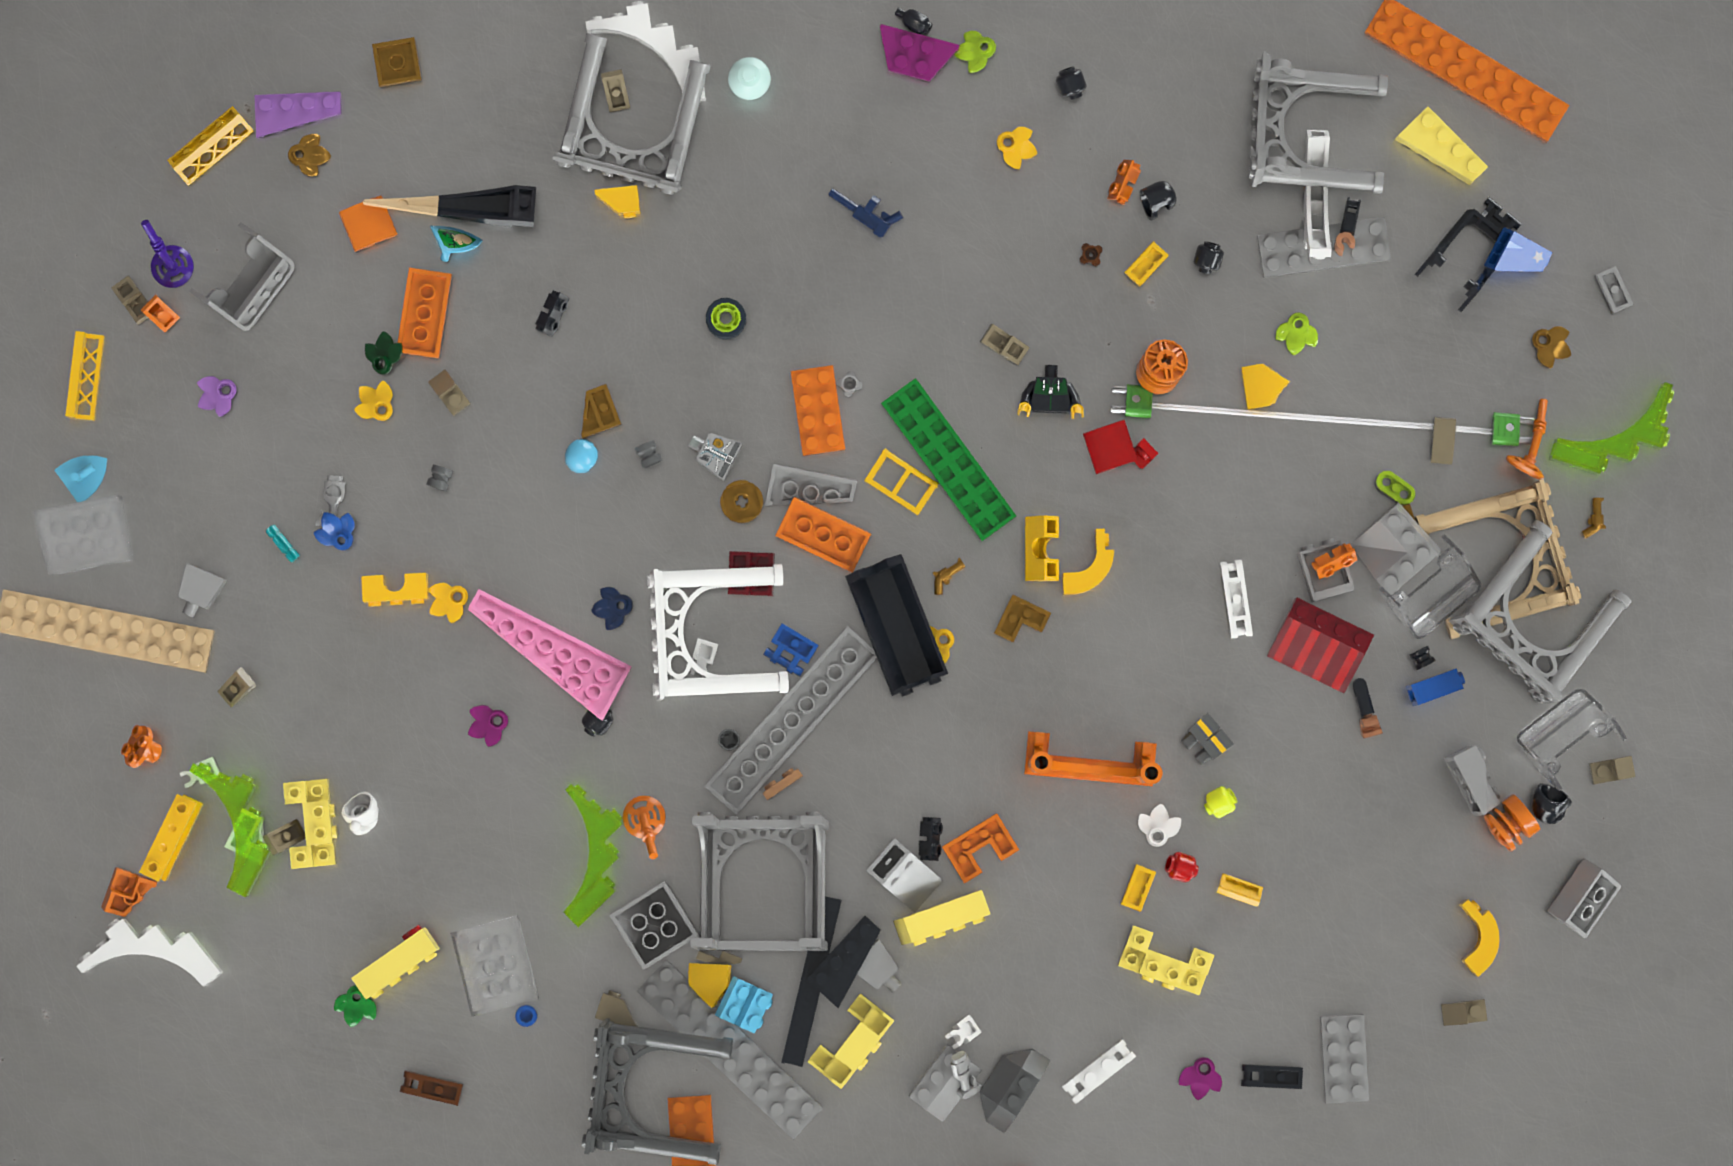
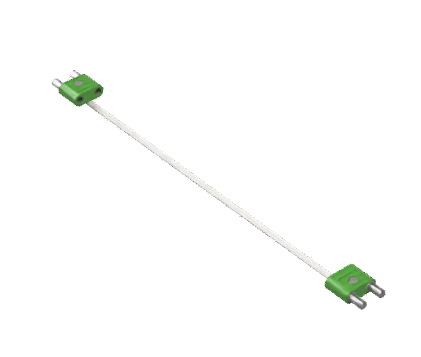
M1127 384V387L1112 386V393L1126 394L1125 406L1112 405L1110 411L1111 413L1125 414V417L1151 418L1153 408L1433 430L1434 425L1152 403L1153 393H1150L1141 385ZM1493 412L1492 428L1456 426V432L1492 434V445H1531L1533 437H1520V424L1533 425L1534 418L1520 417V414Z

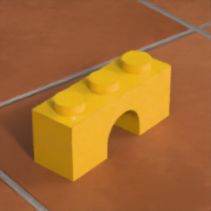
M1059 516L1025 517V581H1059V559H1050L1046 553V546L1049 540L1059 538Z
M404 574V586L395 592L388 590L386 587L384 575L361 576L362 600L364 603H368V607L381 606V602H390V605H403L402 601L410 600L411 604H424V600L429 599L428 574Z

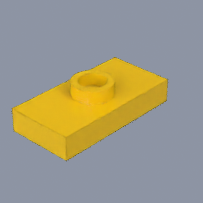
M1153 241L1124 273L1141 287L1169 255Z
M1136 864L1121 905L1141 912L1156 872Z
M1222 873L1217 893L1258 907L1263 887Z

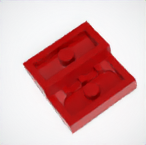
M1125 420L1083 433L1096 474L1138 460Z

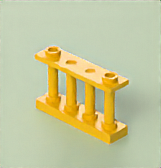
M185 794L183 796L176 795L139 873L158 882L160 879L167 881L204 803Z

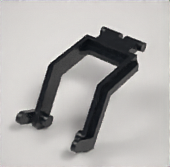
M1488 197L1484 202L1487 207L1481 214L1476 209L1466 210L1414 275L1418 277L1428 265L1433 267L1436 264L1438 267H1441L1447 260L1442 256L1466 225H1475L1496 242L1504 227L1510 230L1512 228L1517 230L1522 223L1509 212L1501 217L1499 213L1503 210V207ZM1486 267L1475 281L1471 279L1467 281L1463 287L1468 290L1465 294L1468 298L1459 307L1458 311L1462 312L1495 270Z

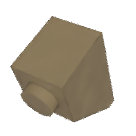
M611 990L608 993L604 992L595 1018L602 1021L610 1018V1021L614 1022V1024L638 1027L625 999L620 998L621 994Z

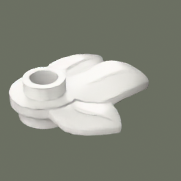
M1159 804L1152 810L1150 816L1140 814L1138 825L1140 830L1146 834L1148 843L1154 847H1160L1167 842L1169 837H1173L1179 832L1181 818H1169L1166 808ZM1155 832L1161 834L1159 840H1154L1153 834Z

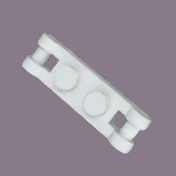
M1235 560V563L1229 564L1221 562L1220 570L1230 637L1234 639L1240 635H1246V637L1253 636L1242 560ZM1236 571L1237 577L1229 578V572ZM1244 620V626L1237 627L1236 621Z
M1123 1039L1062 1086L1065 1092L1068 1091L1070 1093L1071 1099L1075 1104L1136 1057L1133 1051L1130 1052L1128 1050L1127 1044ZM1118 1051L1123 1056L1119 1061L1114 1056ZM1078 1082L1084 1087L1080 1092L1075 1087Z

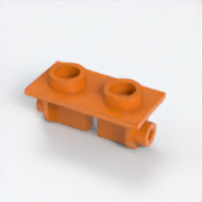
M1123 160L1117 168L1115 181L1109 187L1107 199L1117 200L1116 202L1122 205L1128 202L1133 188L1128 186L1127 183H1136L1141 172V165L1134 163V160Z
M1344 543L1331 550L1334 555L1333 558L1328 553H1325L1314 559V562L1311 564L1314 570L1317 571L1319 580L1329 577L1335 571L1343 567H1349L1357 561L1355 549L1352 548L1350 543L1347 545Z

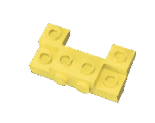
M319 779L283 783L285 805L302 803L306 846L289 848L291 869L336 865L334 839L338 838L337 826H333L332 817H335L336 813L335 805L331 804L329 780Z
M1133 925L1118 966L1142 974L1141 979L1153 983L1154 979L1161 981V986L1170 990H1174V987L1200 995L1214 955L1193 948L1187 964L1148 949L1153 932Z
M861 993L847 1010L860 1022L835 1055L820 1044L807 1061L840 1089L843 1088L857 1068L860 1071L869 1061L866 1057L870 1052L875 1053L882 1044L879 1040L895 1021Z

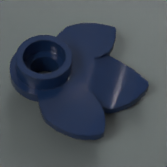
M613 587L600 589L602 599L593 605L591 612L599 618H605L606 630H613L623 624L625 615L632 611L633 602L629 596L620 595L617 589ZM620 601L624 603L623 609L619 608Z

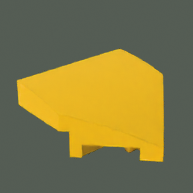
M1265 364L1241 367L1248 409L1271 406L1272 403L1275 404L1280 393L1290 382Z
M689 963V986L705 1003L714 1008L718 1004L717 1001L724 996L730 984L731 965Z

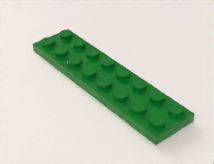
M916 378L881 403L981 541H984L1017 517Z

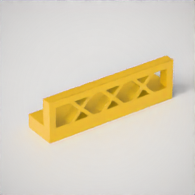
M232 106L167 161L189 186L249 136L253 129ZM239 123H242L246 128L240 134H233L234 128ZM221 138L228 139L225 147L217 148V142ZM211 152V158L207 162L200 161L203 153ZM188 166H195L194 172L189 177H186L182 172Z
M75 331L65 414L68 418L95 421L104 335ZM87 339L99 340L98 348L92 353L86 348ZM91 358L95 362L96 367L88 375L84 370V363ZM89 379L93 384V391L85 395L81 390V386ZM84 401H87L91 406L90 415L78 414L79 405Z

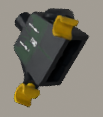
M1045 365V377H1036L1035 381L1029 382L1022 392L1017 415L1020 414V411H1026L1027 417L1030 416V413L1070 414L1071 412V418L1074 419L1075 413H1080L1081 417H1084V408L1073 384L1067 382L1066 378L1057 377L1058 365Z

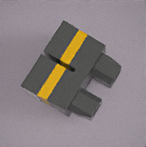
M1209 713L1203 715L1187 730L1188 733L1181 740L1187 749H1190L1196 743L1201 746L1202 750L1194 755L1201 765L1210 759L1214 760L1234 745L1222 729L1206 741L1209 736L1220 728Z

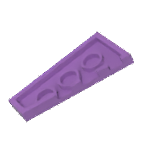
M341 92L255 95L256 138L258 139L265 135L282 132L289 128L299 127L306 123L342 114Z

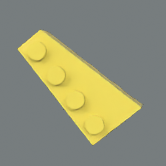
M1429 107L1423 110L1395 139L1468 185H1471L1488 168Z
M979 890L950 900L947 903L933 906L927 910L916 912L908 917L894 920L893 922L901 945L914 943V946L927 942L926 938L932 935L936 939L945 936L946 930L953 928L955 932L966 928L965 923L972 921L974 925L986 921L985 916L990 915V911L983 891Z
M426 927L422 928L351 979L365 999L372 997L374 1000L384 993L382 989L388 985L393 987L402 981L400 977L406 972L410 975L419 969L418 964L423 960L427 963L437 956L436 951L440 948Z

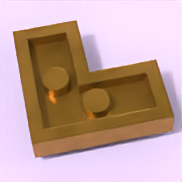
M1012 595L994 634L1014 642L1022 623L1042 633L1051 613Z

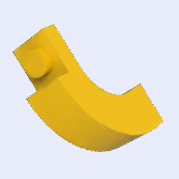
M1105 528L1095 529L1096 554L1092 565L1081 572L1062 573L1063 595H1077L1087 592L1096 587L1108 574L1113 562L1114 550H1105V546H1109V533H1105Z
M1465 899L1459 905L1475 923L1478 930V940L1473 950L1461 960L1474 976L1479 977L1496 957L1499 948V929L1495 918L1489 910H1485L1481 914L1479 911L1482 909L1474 900L1470 902L1469 899Z

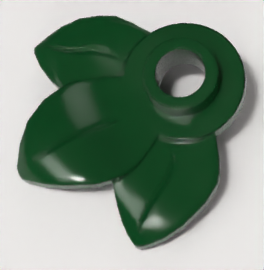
M383 331L375 344H365L366 358L372 362V367L378 374H388L392 370L393 364L401 358L402 344L394 343L391 336Z

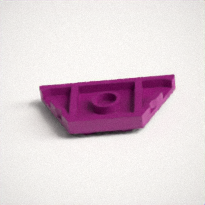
M883 24L880 25L887 67L890 72L930 82L960 48L958 44Z

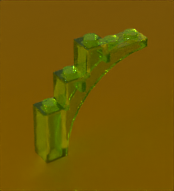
M1662 383L1655 400L1647 412L1633 426L1622 433L1596 441H1571L1557 438L1554 440L1548 460L1599 475L1602 471L1605 472L1609 460L1606 459V456L1629 463L1632 459H1636L1639 447L1637 443L1657 450L1667 446L1670 439V434H1668L1669 428L1661 426V423H1665L1668 416L1666 407L1667 403L1672 402L1674 396L1673 384Z
M200 762L199 765L193 763L189 771L204 780L217 793L225 805L233 824L236 856L233 872L226 888L244 897H249L271 854L265 842L258 839L256 842L253 841L265 819L260 816L262 812L251 806L249 809H246L257 785L253 783V778L242 774L241 777L235 775L231 782L230 776L219 772L218 775L211 772L212 767L203 762Z
M570 784L565 791L576 803L584 819L588 833L589 859L583 884L564 913L577 927H580L616 892L613 888L616 884L608 876L603 878L602 875L620 858L617 855L619 850L611 842L608 845L605 842L623 825L620 821L623 817L615 809L612 811L606 809L601 814L599 811L602 808L594 800L590 802L584 796L586 791L579 784L576 786Z

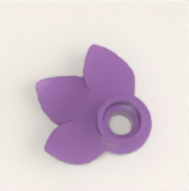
M214 376L200 379L197 385L204 393L199 400L198 407L204 410L215 409L219 417L228 413L232 405L231 399L235 397L237 392L234 382L228 379L219 380ZM225 386L230 388L228 394H224L222 391Z

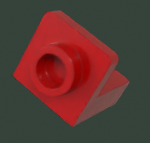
M1145 438L1134 447L1138 459L1134 463L1140 469H1143L1159 454Z

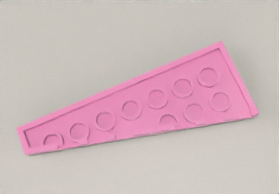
M478 589L468 610L603 721L632 666Z

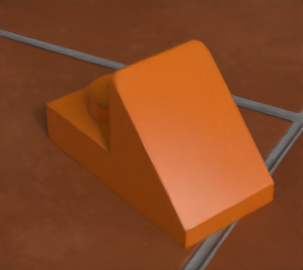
M156 294L141 308V311L164 332L180 318Z

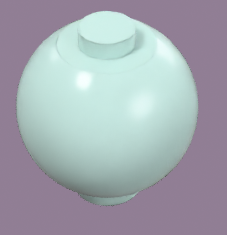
M754 57L739 59L732 65L728 74V83L732 92L745 100H754L763 96L771 82L770 71L766 64Z

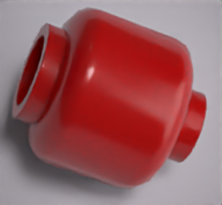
M1175 852L1173 855H1170L1165 864V871L1168 873V876L1171 879L1184 883L1189 882L1192 877L1195 878L1199 870V866L1196 865V859L1192 855Z

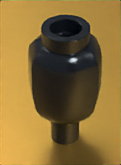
M897 8L895 15L902 19L905 27L917 34L924 33L928 35L933 24L929 22V18L926 15L913 9L905 11Z

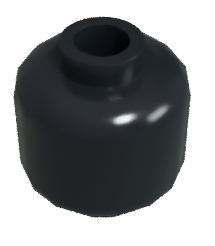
M1074 66L1059 71L1056 83L1060 94L1063 97H1070L1071 100L1081 97L1082 91L1087 87L1082 71L1075 69Z
M1204 241V244L1198 245L1193 262L1199 267V272L1211 274L1212 271L1220 269L1224 252L1220 249L1221 246L1219 244Z
M609 709L602 721L587 710L582 718V724L585 727L584 731L593 737L595 735H605L614 720L612 711Z

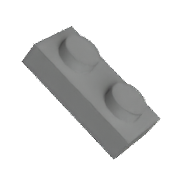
M1616 266L1595 275L1612 314L1634 305Z

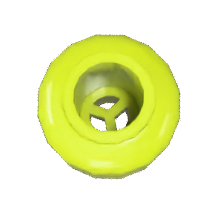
M1220 786L1206 794L1204 807L1209 815L1214 814L1217 818H1222L1235 810V804L1238 801L1230 788Z

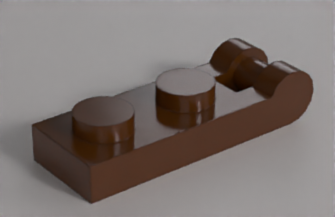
M404 1070L403 1077H405V1080L399 1092L456 1106L459 1105L463 1084ZM413 1080L419 1081L417 1089L412 1088Z

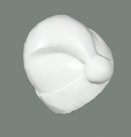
M361 792L355 795L342 809L344 820L350 823L349 828L356 835L366 834L378 821L379 808L377 802L368 792Z

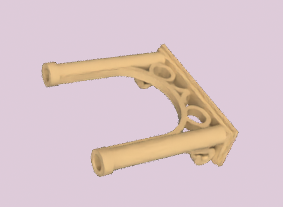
M1544 479L1538 480L1528 487L1429 515L1421 514L1415 516V521L1428 535L1475 520L1493 517L1511 523L1525 537L1530 528L1520 523L1521 514L1526 509L1531 510L1536 520L1546 524L1552 530V534L1532 559V574L1527 587L1520 596L1508 602L1511 620L1568 604L1569 606L1579 604L1581 593L1579 587H1575L1574 583H1570L1569 580L1572 579L1570 568L1565 567L1563 560L1566 558L1563 546H1559L1557 539L1560 538V533L1557 525L1554 526L1551 519L1554 517L1551 505H1547L1551 490L1549 484L1544 483ZM1520 507L1515 518L1501 513L1502 511ZM1546 550H1549L1553 566L1545 564L1539 567V562L1543 561V554ZM1542 569H1547L1552 574L1553 584L1550 587H1543L1537 581L1539 572ZM1534 586L1540 591L1545 592L1526 598ZM1500 605L1494 606L1491 612L1500 611ZM1493 616L1490 620L1491 626L1503 623L1502 618ZM1450 618L1445 619L1449 638L1451 640L1459 638L1461 634L1453 629V625L1449 622Z

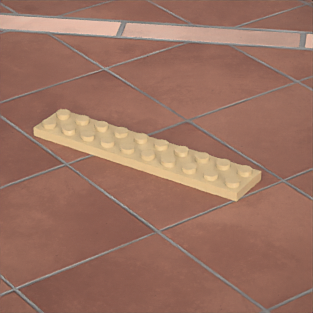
M3 589L0 602V633L204 673L207 671L214 630Z

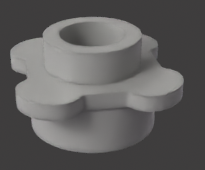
M849 371L846 376L837 380V385L843 389L844 395L847 397L852 396L854 391L862 388V382L857 380L855 373Z

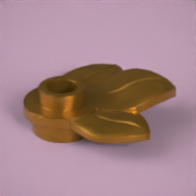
M318 134L303 136L299 144L293 145L288 151L289 161L299 166L301 172L307 176H317V165L324 164L331 158L330 153L325 148L318 146L320 141V135ZM300 151L303 155L302 158H297L295 152Z
M1555 326L1550 330L1540 329L1534 333L1532 343L1537 349L1538 360L1545 367L1552 368L1555 358L1564 359L1571 356V350L1564 341L1570 333L1567 329ZM1540 336L1546 338L1545 344L1539 342Z

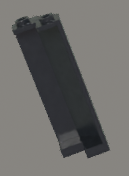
M902 554L886 558L872 566L859 569L845 576L891 695L901 694L903 697L913 693L914 688L929 683L931 686L941 682V677L947 675L948 671Z

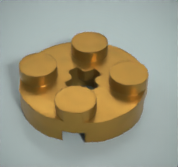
M746 480L734 481L725 488L721 495V509L725 516L733 522H751L761 513L763 507L762 493L753 483ZM739 496L748 499V503H745L744 508L736 505Z

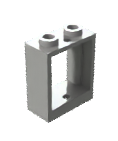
M1334 538L1322 541L1323 546L1314 548V544L1301 547L1302 552L1297 553L1311 603L1355 590L1349 568L1343 567L1341 572L1345 584L1315 592L1305 558L1306 556L1337 548L1342 545L1341 540L1335 542Z

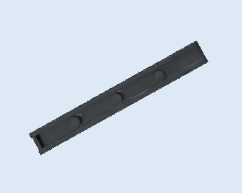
M825 896V941L828 942V951H807L781 1063L783 1064L787 1063L803 1067L820 991L807 978L829 955L842 901L840 899Z

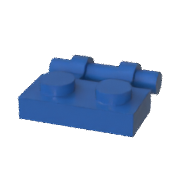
M782 623L771 640L772 643L778 646L777 649L773 651L767 647L763 655L770 658L772 663H778L785 667L786 671L790 674L795 673L801 676L804 669L797 664L800 660L808 664L819 645ZM783 650L794 655L792 661L781 656Z

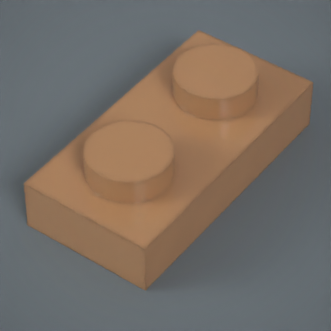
M791 768L782 774L784 779L778 783L773 780L764 787L766 791L763 792L765 798L769 800L801 778L803 775L799 769L794 771Z

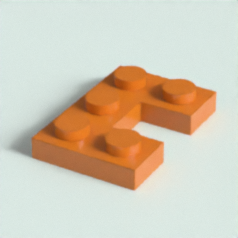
M997 813L942 846L964 884L983 873L972 853L985 845L991 844L1000 861L1019 851V848Z

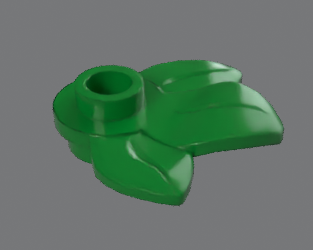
M356 985L351 986L346 994L339 995L334 1003V1010L344 1012V1019L350 1027L357 1025L363 1017L374 1020L376 1017L375 1002L370 998L365 999ZM357 993L360 995L361 998L355 999L353 997V994Z

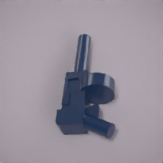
M834 188L828 194L854 212L852 216L872 229L873 233L878 237H884L892 224L903 219L900 211L892 215L883 211L881 212V217L875 214L874 211L881 202V199L875 195L864 206L862 204L857 205Z

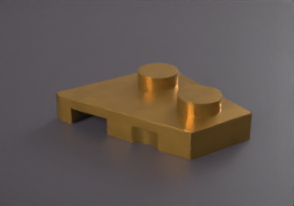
M607 384L586 391L581 433L583 439L621 425Z

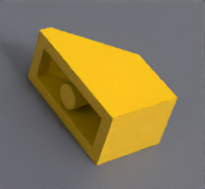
M637 185L595 190L596 197L619 216L623 215L627 219L635 218L636 214H641Z

